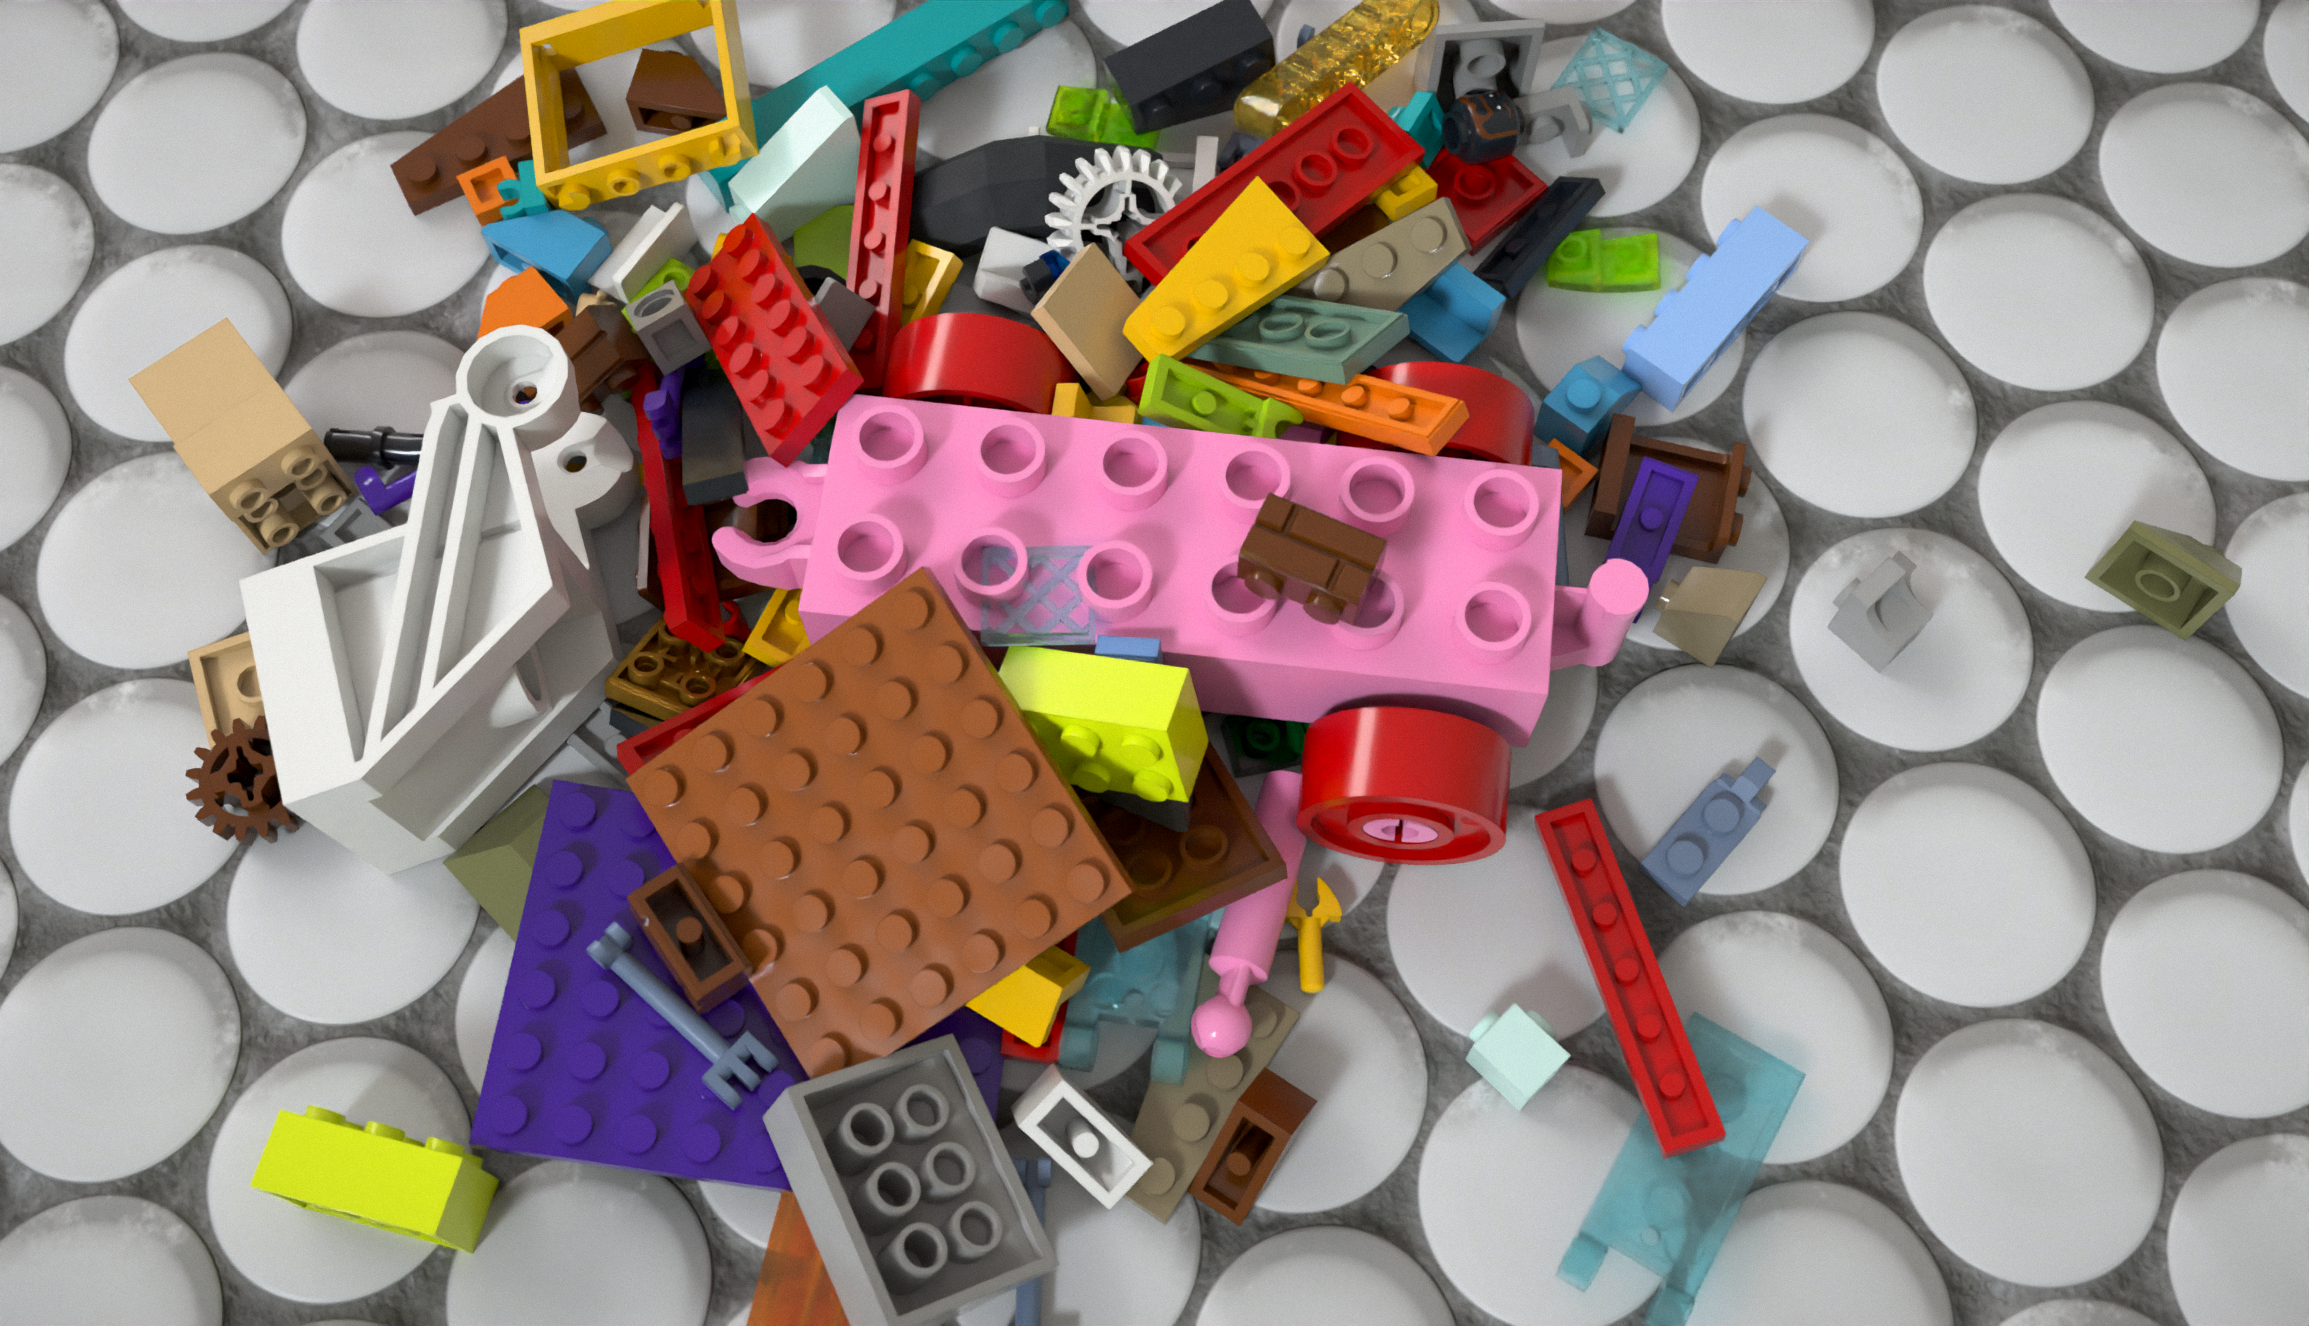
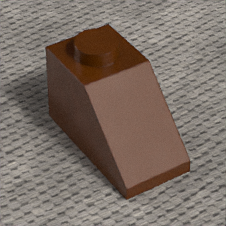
M642 49L625 98L636 130L674 136L714 124L727 117L725 100L693 56L683 55L673 50L656 51Z
M1264 1067L1235 1103L1187 1192L1240 1227L1292 1147L1317 1100Z

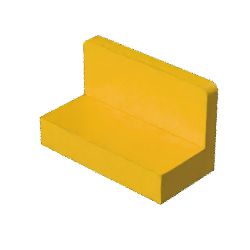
M1053 946L965 1006L1030 1045L1040 1047L1047 1041L1060 1005L1084 987L1091 967L1058 947Z

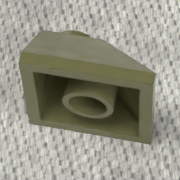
M2134 520L2092 566L2084 578L2186 641L2235 595L2241 586L2242 568L2228 560L2215 547L2202 544L2191 536Z
M535 784L442 862L515 943L550 798Z

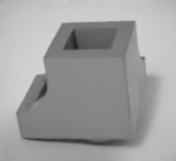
M1900 551L1892 558H1886L1862 582L1855 578L1841 591L1833 601V604L1839 610L1827 626L1828 629L1878 673L1890 664L1920 634L1934 616L1915 598L1911 590L1910 579L1912 572L1917 566Z

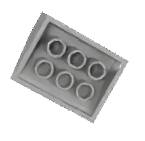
M953 1033L893 1052L885 1058L881 1056L787 1087L762 1117L850 1326H940L1054 1270L1060 1265Z

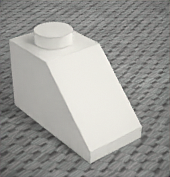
M1054 1062L1010 1107L1018 1127L1109 1211L1153 1164L1150 1158L1115 1121Z

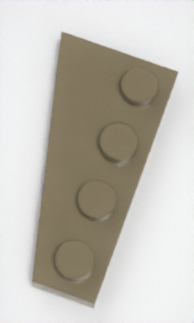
M1442 197L1330 256L1323 268L1281 295L1397 312L1414 296H1419L1471 251L1472 248L1450 198Z
M1197 948L1130 1137L1150 1158L1153 1164L1123 1197L1165 1226L1185 1197L1235 1103L1264 1067H1269L1300 1017L1299 1012L1260 987L1249 985L1243 1004L1252 1018V1035L1242 1049L1228 1057L1217 1058L1206 1054L1197 1046L1191 1034V1018L1201 1004L1215 996L1221 976L1210 968L1208 963L1210 956Z

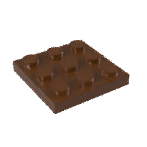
M1210 740L1195 781L1188 832H1176L1138 814H1133L1124 808L1093 797V795L1082 790L1075 792L1138 889L1099 915L1119 954L1288 878L1285 861Z

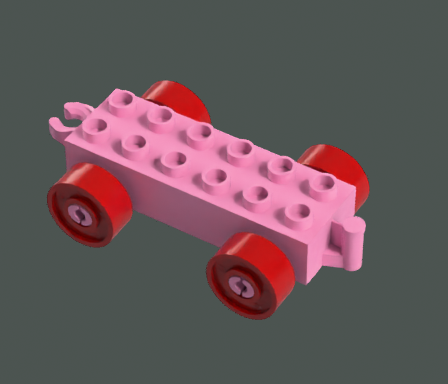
M977 313L931 315L912 321L897 332L891 345L882 396L852 394L841 406L837 414L828 464H807L801 459H795L786 468L770 457H756L747 461L749 491L746 494L733 496L732 498L738 506L745 508L766 499H780L791 504L797 511V522L794 529L785 538L776 542L763 543L752 539L748 534L735 527H722L712 537L713 546L721 563L738 578L786 590L802 589L798 612L811 645L920 567H929L998 673L1010 644L1095 655L1098 635L1160 639L1165 665L1189 668L1200 711L1312 723L1305 733L1296 825L1304 836L1323 847L1342 854L1378 862L1404 865L1466 863L1491 856L1503 848L1507 832L1512 758L1510 746L1527 747L1548 697L1550 672L1579 664L1595 667L1611 662L1618 654L1635 616L1644 607L1649 593L1648 580L1643 571L1632 562L1623 559H1607L1606 563L1599 566L1592 574L1587 588L1555 585L1562 469L1531 466L1535 420L1534 407L1528 396L1519 387L1494 373L1455 363L1408 362L1385 366L1364 374L1464 400L1470 417L1435 457L1341 430H1337L1336 445L1055 416L1052 415L1056 384H1080L1081 375L1051 338L1042 331L1010 319ZM1273 493L1388 541L1384 563L1354 626L1341 620L1335 625L1319 622L1304 611L1303 604L1281 595L1277 600H1268L1257 596L1245 586V580L1237 577L1240 549L1252 525L1255 523L1267 494Z

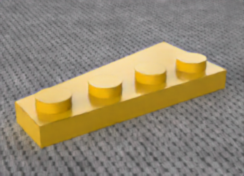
M1257 175L1127 318L1122 333L1149 363L1161 353L1179 361L1323 268L1330 253Z

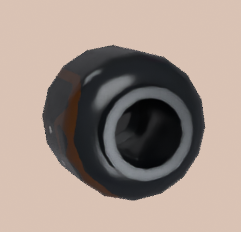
M1489 90L1463 95L1453 101L1448 113L1443 117L1442 137L1444 144L1450 154L1455 155L1461 162L1468 165L1504 159L1513 154L1518 145L1519 137L1524 132V115L1520 107L1514 105L1512 99L1503 91Z

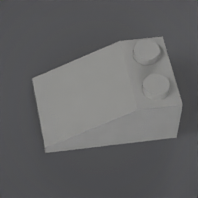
M1544 18L1434 26L1417 50L1412 81L1414 94L1416 91L1434 92L1444 115L1448 113L1453 101L1463 95L1499 90L1505 92L1512 100L1528 96L1545 31Z

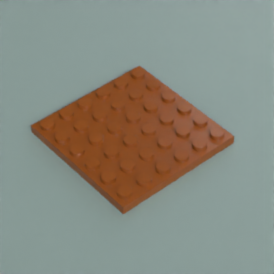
M920 567L625 779L677 864L681 862L684 864L752 964L753 976L749 979L811 1080L881 1056L885 1058L891 1053L896 1052L1138 890L929 567Z

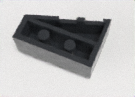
M1223 0L1103 59L1109 89L1136 136L1271 100L1279 92L1273 36L1250 0Z

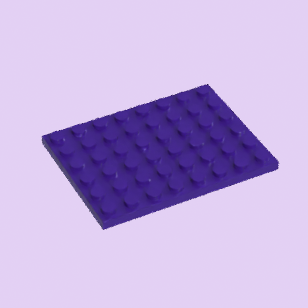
M554 779L469 1145L471 1148L794 1194L762 1117L787 1087L811 1080L752 983H750L719 1005L700 1015L732 1046L748 1031L779 1061V1064L771 1072L761 1068L752 1057L744 1063L760 1078L761 1083L753 1091H750L736 1077L732 1076L726 1083L737 1090L743 1099V1102L735 1110H732L702 1082L701 1077L714 1064L612 969L605 970L586 953V948L593 941H599L605 935L604 931L613 922L617 923L632 939L633 943L629 950L696 1011L685 995L684 986H679L632 916L627 901L629 894L676 865V860L634 792ZM964 1005L899 1050L953 1033L995 1124L1005 1058L1000 1056L1003 1028Z

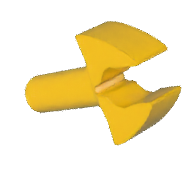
M1318 877L1316 881L1318 905L1313 909L1311 917H1307L1305 910L1298 905L1296 900L1298 893L1296 878L1283 924L1289 923L1297 931L1300 988L1306 993H1317L1325 987L1321 929L1327 922L1340 923L1342 911L1331 889Z

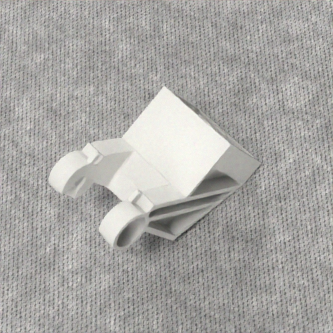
M522 324L501 327L479 338L464 354L456 373V394L430 403L432 414L424 432L406 524L239 580L283 805L386 875L454 853L467 842L607 698L605 696V680L625 659L591 529L600 527L619 517L632 503L640 484L639 463L623 436L608 420L600 415L580 411L574 366L560 342L541 328ZM530 386L537 388L536 397L528 404L516 403L517 393L521 389ZM579 455L587 458V463L581 471L571 473L566 470L567 463L571 458Z

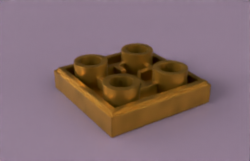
M663 614L605 680V696L666 721L759 676L766 668V664L743 652L742 649L745 644L726 636V643L706 653L685 639L677 638L669 630Z

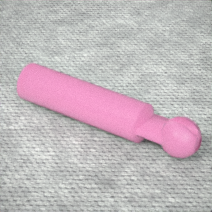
M1278 770L1267 773L1264 777L1254 810L1260 823L1285 861L1288 878L1225 906L1208 962L1210 968L1221 976L1215 996L1201 1004L1191 1018V1034L1197 1046L1213 1057L1231 1056L1247 1044L1252 1035V1018L1246 1006L1243 1005L1249 985L1266 982L1269 976L1308 840L1296 825L1301 774Z

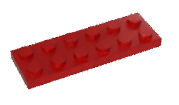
M1350 81L1125 242L1122 254L1157 287L1257 175L1314 237L1319 240L1421 163L1426 150Z
M752 212L743 224L735 226L727 234L722 249L710 263L700 267L693 274L684 295L769 457L788 468L865 380L770 225Z

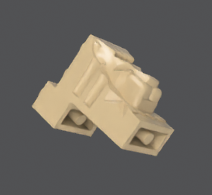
M227 317L128 379L175 444L173 446L209 497L231 522L234 521L263 555L275 547L289 543L296 537L299 531L322 516L336 512L345 504L346 500L358 493L356 487Z

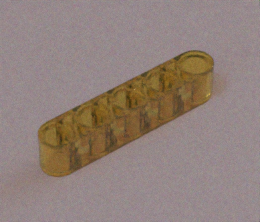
M1363 0L1246 87L1235 102L1233 110L1235 126L1245 133L1267 141L1348 82L1352 81L1362 90L1424 42L1438 23L1440 15L1438 1Z

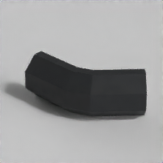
M1045 135L995 140L914 173L908 246L911 240L914 239L953 253L962 260L983 252L992 227H998L1033 239L1049 237L1059 229L1047 225L1044 216L1060 211L1058 206L1049 201V194L1058 192L1064 195L1068 189L1059 180L1060 174L1067 173L1075 179L1080 174L1076 168V159L1082 157L1094 166L1095 149L1103 148L1112 159L1116 147L1121 144ZM1123 145L1130 150L1131 156L1138 149H1143L1151 154V163L1157 159L1163 161V155L1151 148ZM1132 180L1131 192L1136 195V207L1142 208L1148 213H1155L1154 200L1147 186L1143 182ZM1105 187L1100 189L1091 198L1086 208L1093 207L1101 201L1104 196ZM1122 213L1120 220L1111 221V224L1107 225L1116 231L1117 223L1126 222V219L1131 218ZM1081 230L1082 241L1102 243L1101 235H1094L1089 230Z

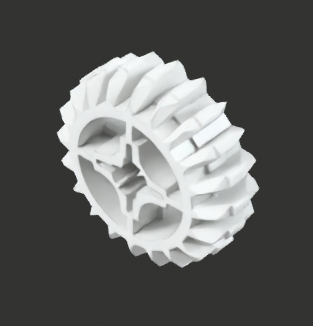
M1118 145L1112 159L1103 148L1095 149L1094 166L1082 157L1076 159V168L1080 174L1075 179L1067 173L1060 174L1059 180L1068 187L1065 194L1062 195L1058 192L1049 194V201L1058 206L1060 211L1044 216L1047 225L1059 229L1047 237V242L1053 249H1061L1055 261L1061 268L1065 269L1078 252L1084 248L1081 230H1089L1094 235H1101L1102 248L1107 251V259L1134 293H1142V278L1145 276L1122 254L1125 242L1186 199L1185 195L1176 194L1183 184L1176 175L1167 176L1169 169L1167 163L1161 159L1151 163V154L1143 149H1138L1131 156L1130 150L1127 147ZM1132 180L1143 182L1147 186L1154 200L1155 213H1148L1144 209L1136 207V195L1131 192ZM1105 187L1104 196L1101 201L1093 207L1086 208L1091 198L1100 189ZM1122 213L1131 218L1126 219V222L1117 223L1116 231L1107 225L1111 224V221L1120 220Z

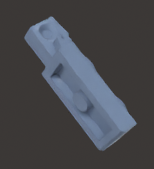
M1756 757L1737 780H1734L1724 772L1717 781L1713 780L1645 857L1637 869L1680 905L1685 907L1761 818L1759 815L1767 805L1756 796L1776 771L1759 757Z

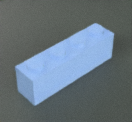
M1757 205L1742 222L1734 218L1718 238L1716 245L1719 248L1710 257L1703 253L1692 265L1685 277L1688 283L1682 290L1678 292L1672 288L1663 297L1654 311V316L1657 318L1647 328L1640 324L1630 334L1622 347V352L1627 354L1621 371L1643 385L1642 392L1673 412L1797 270L1810 240Z

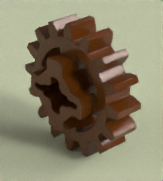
M259 715L253 729H251L240 718L233 719V734L226 736L217 729H214L210 733L216 745L211 750L201 747L195 749L194 753L204 762L201 768L186 770L185 776L199 784L198 788L186 794V798L196 806H203L195 817L208 827L214 825L213 833L228 841L235 834L236 840L245 846H252L257 833H259L263 839L272 844L277 842L278 827L284 825L293 832L300 828L294 817L296 813L283 805L274 756H268L262 750L261 745L271 746L267 720L265 716ZM258 770L263 773L258 776L255 775L258 773ZM253 785L255 786L254 788H252V791L247 788ZM230 804L233 807L242 805V808L248 811V816L233 815L226 810L224 805Z

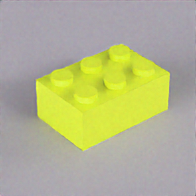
M1017 644L1009 645L998 674L1069 784L1078 785L1092 792L1112 790L1137 794L1143 799L1154 802H1161L1166 799L1189 802L1209 742L1189 668Z
M312 1105L307 1106L304 1116L280 1110L251 1181V1187L296 1207L473 1254L499 1179L481 1169L484 1159L465 1153V1147L446 1140L428 1137L426 1144L415 1139L405 1137L406 1132L373 1121H368L366 1127L345 1121L346 1116Z

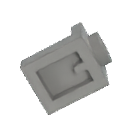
M1573 85L1512 100L1514 105L1519 106L1522 110L1525 120L1524 132L1519 137L1517 146L1527 143L1541 144L1554 137L1562 136L1570 158L1582 156L1587 136L1592 133L1593 123L1588 106L1580 104Z

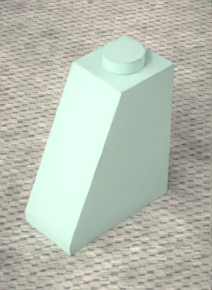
M827 85L818 89L759 150V155L752 157L728 182L735 204L729 208V212L736 226L743 224L753 212L770 225L781 243L792 237L794 230L834 206L850 205L855 202L861 141L854 115Z

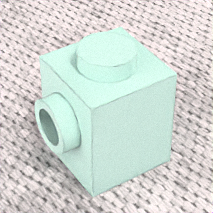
M1514 1003L1502 1016L1492 1009L1473 1028L1468 1037L1475 1044L1465 1060L1520 1112L1562 1068L1571 1055L1553 1039L1556 1036L1555 1031L1542 1016L1533 1010H1527L1525 1013Z

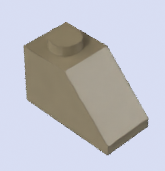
M1693 566L1681 584L1671 579L1653 608L1662 614L1653 633L1712 668L1740 627L1768 578L1758 572Z

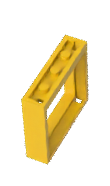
M613 0L519 29L536 186L556 210L564 209L567 212L582 210L592 204L619 196H630L639 190L670 181H681L690 175L720 166H732L741 160L759 155L735 0ZM714 25L728 120L570 166L559 72ZM549 43L551 47L546 49L544 45Z

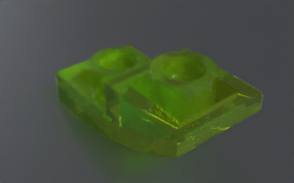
M1060 85L1057 87L1046 124L1047 133L1054 137L1146 147L1156 150L1161 130L1136 136L1119 105L1111 103L1108 90Z
M1600 229L1571 232L1547 259L1548 287L1595 293L1661 290V257L1658 234L1652 233L1603 240Z

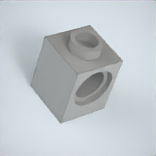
M674 280L669 281L625 307L636 333L664 376L713 349L694 312Z

